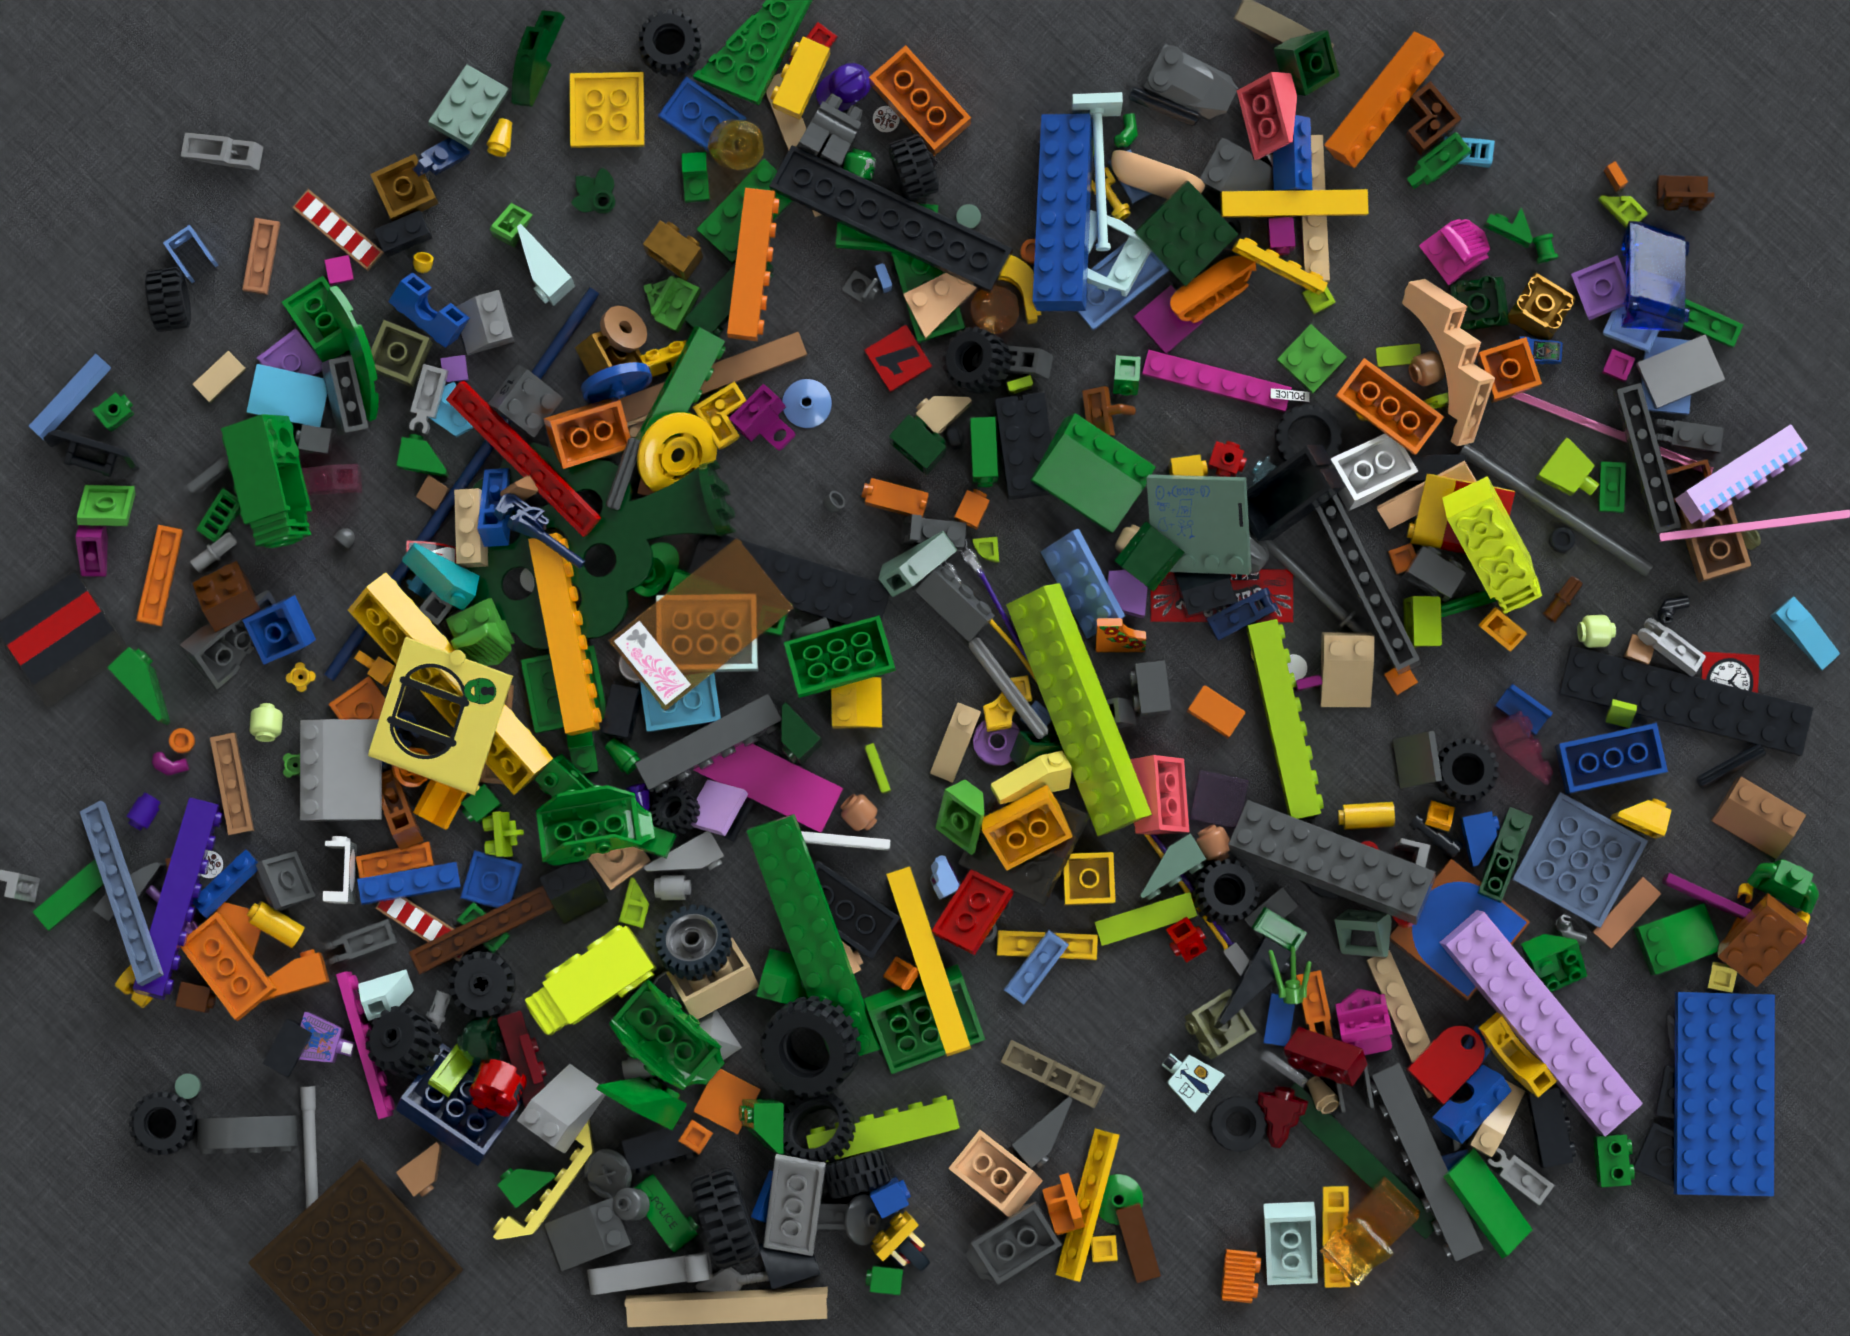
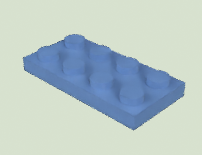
M1125 243L1091 270L1107 277ZM1150 252L1127 297L1122 296L1121 291L1111 288L1105 291L1087 283L1086 311L1077 312L1091 330L1094 331L1168 273L1169 270Z
M1079 529L1071 531L1041 551L1056 582L1060 583L1066 600L1087 639L1096 635L1098 618L1122 619L1125 617Z

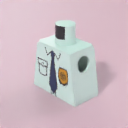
M1170 1053L1162 1063V1066L1172 1073V1076L1166 1083L1194 1113L1225 1076L1222 1072L1191 1055H1188L1181 1062Z

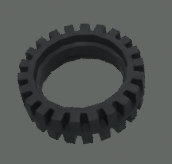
M806 1093L802 1101L797 1097L794 1100L796 1105L789 1104L787 1106L789 1113L784 1112V1148L791 1157L825 1163L828 1160L830 1163H834L836 1161L834 1156L838 1155L841 1158L844 1155L842 1149L848 1150L850 1148L848 1141L853 1142L854 1140L853 1132H856L852 1113L846 1104L833 1093L819 1094L817 1097L811 1098ZM817 1110H833L839 1118V1126L834 1136L826 1144L818 1148H801L795 1139L796 1130L800 1122L808 1114Z

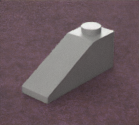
M706 831L669 852L667 859L660 857L644 866L647 872L702 870L708 867L710 871L723 864L721 859L725 858L712 833Z

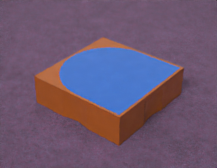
M1450 859L1435 876V882L1417 925L1414 924L1409 928H1402L1397 924L1390 932V941L1410 958L1427 967L1436 979L1461 999L1467 1001L1477 988L1439 942L1476 910L1485 912L1511 945L1528 926L1530 921L1504 900L1499 903L1478 894L1480 881L1454 860Z

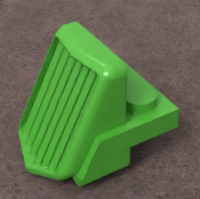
M488 598L446 619L454 637L451 640L453 648L462 651L466 659L485 666L502 663L510 654L511 645L515 643L505 620H501L492 598Z

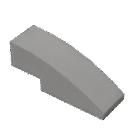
M185 132L181 157L217 165L259 171L263 146L252 141L233 140L224 136Z

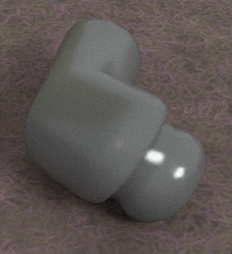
M1563 914L1557 918L1556 928L1560 937L1576 939L1579 945L1584 946L1587 934L1574 931L1571 917Z

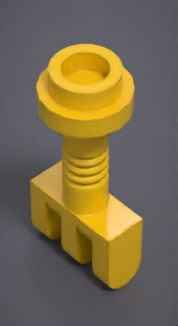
M1105 167V176L1107 177L1105 179L1106 198L1114 209L1111 215L1113 218L1123 221L1130 216V207L1127 203L1122 204L1110 186L1116 183V180L1110 170ZM1092 180L1091 190L1096 195L1095 183Z

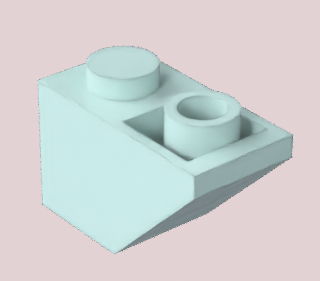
M407 970L358 984L361 1004L368 1021L381 1017L380 1013L385 1009L390 1012L391 1007H399L414 991Z

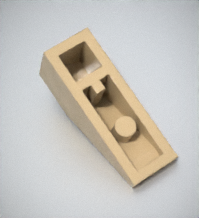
M959 702L957 703L930 774L949 782H954L981 711Z
M1507 1080L1506 1082L1512 1091L1479 1125L1467 1143L1468 1146L1475 1148V1150L1488 1157H1493L1525 1093L1523 1089Z

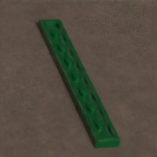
M1294 1082L1290 1087L1295 1090L1294 1096L1309 1101L1305 1115H1301L1299 1120L1426 1240L1434 1231L1431 1224L1434 1221L1431 1211L1426 1212L1421 1200L1329 1113L1322 1114L1321 1111H1318L1312 1097L1297 1082Z

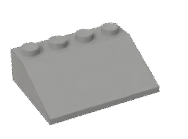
M379 719L300 720V820L311 822L382 820V761L368 756Z

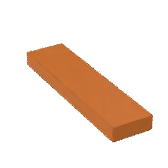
M158 525L137 614V622L162 627L183 536L182 529Z

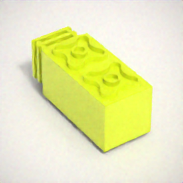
M1488 476L1442 498L1449 524L1490 599L1495 597L1502 612L1506 614L1540 598L1542 593L1538 578L1535 575L1531 556Z
M616 926L604 936L586 947L588 952L582 956L577 953L545 975L547 980L542 982L544 987L525 999L526 1007L546 1035L555 1034L565 1025L577 1024L616 996L625 997L647 979L650 980L655 976L653 971L657 969L628 926Z

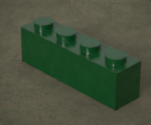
M767 262V270H766V271L771 272V274H770V281H771V279L774 277V275L772 274L773 271H774V268H773V266H772L769 262ZM735 265L685 318V322L690 328L694 329L695 325L717 337L724 331L722 327L729 321Z

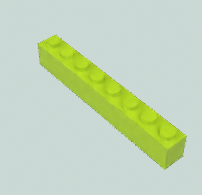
M1277 619L1248 625L1246 627L1288 815L1296 819L1320 815V809H1324L1321 794H1317L1315 785L1318 784L1316 770H1311L1309 760H1313L1310 745L1306 746L1304 736H1307L1305 722H1300L1298 712L1302 711L1299 697L1294 696L1293 688L1296 687L1294 673H1289L1287 663H1291L1288 648L1284 649L1282 639H1285L1284 627L1282 624L1278 625Z

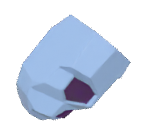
M941 855L935 858L931 865L933 874L930 879L939 900L956 893L961 885L947 857Z

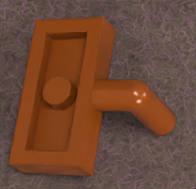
M1103 386L1082 391L1086 420L1109 436H1115L1112 415H1134L1136 412L1135 407L1131 405H1111L1109 387Z

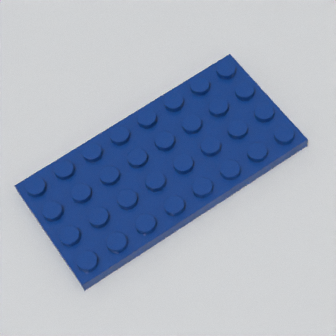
M1675 992L1674 1194L1774 1196L1775 995Z

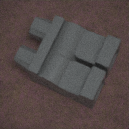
M831 94L825 102L821 103L796 147L817 156L824 141L829 137L819 158L840 167L861 125L859 121L863 110L851 105L847 114L838 110L843 100Z

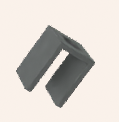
M1366 1066L1362 1072L1367 1108H1374L1368 1068ZM1334 1081L1335 1093L1338 1096L1339 1102L1338 1111L1339 1113H1345L1341 1084Z

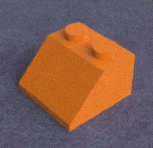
M1526 337L1481 351L1476 356L1479 367L1495 377L1489 395L1491 403L1542 385Z

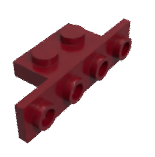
M520 1010L499 1017L498 1023L511 1064L517 1068L516 1073L520 1077L524 1074L527 1079L526 1086L521 1095L526 1108L531 1099L545 1087L543 1076L547 1074L543 1061L537 1062L535 1052H538L539 1048L535 1037L530 1038Z

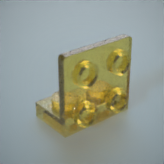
M1360 1217L1336 1231L1320 1249V1252L1354 1287L1359 1285L1374 1267L1388 1260L1394 1254L1389 1248L1388 1243L1380 1239L1371 1226Z

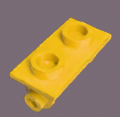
M675 341L659 350H649L639 357L642 363L649 366L652 377L668 372L666 363L670 362L673 368L687 341Z

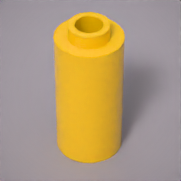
M1393 802L1342 805V810H1338V823L1343 825L1344 830L1394 827Z
M263 901L259 904L254 903L247 913V916L250 917L248 923L290 948L296 944L305 928Z

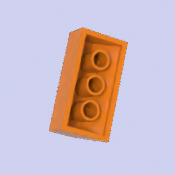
M1365 358L1335 396L1414 455L1418 453L1444 418L1443 415Z

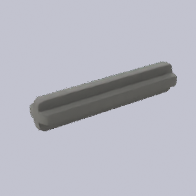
M629 438L606 501V506L611 509H620L637 460V452L641 442L638 439Z

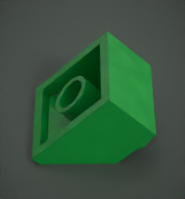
M742 1099V1106H739V1120L742 1121V1125L766 1149L777 1154H783L784 1103L774 1099Z

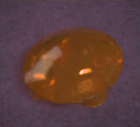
M994 286L991 293L981 289L975 294L971 302L970 313L973 322L979 328L993 334L1006 332L1014 326L1019 315L1016 295L1002 286Z

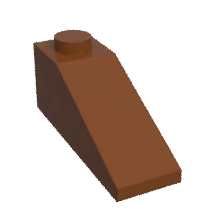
M392 769L383 772L382 809L395 842L400 850H403L424 840L402 784L396 780Z

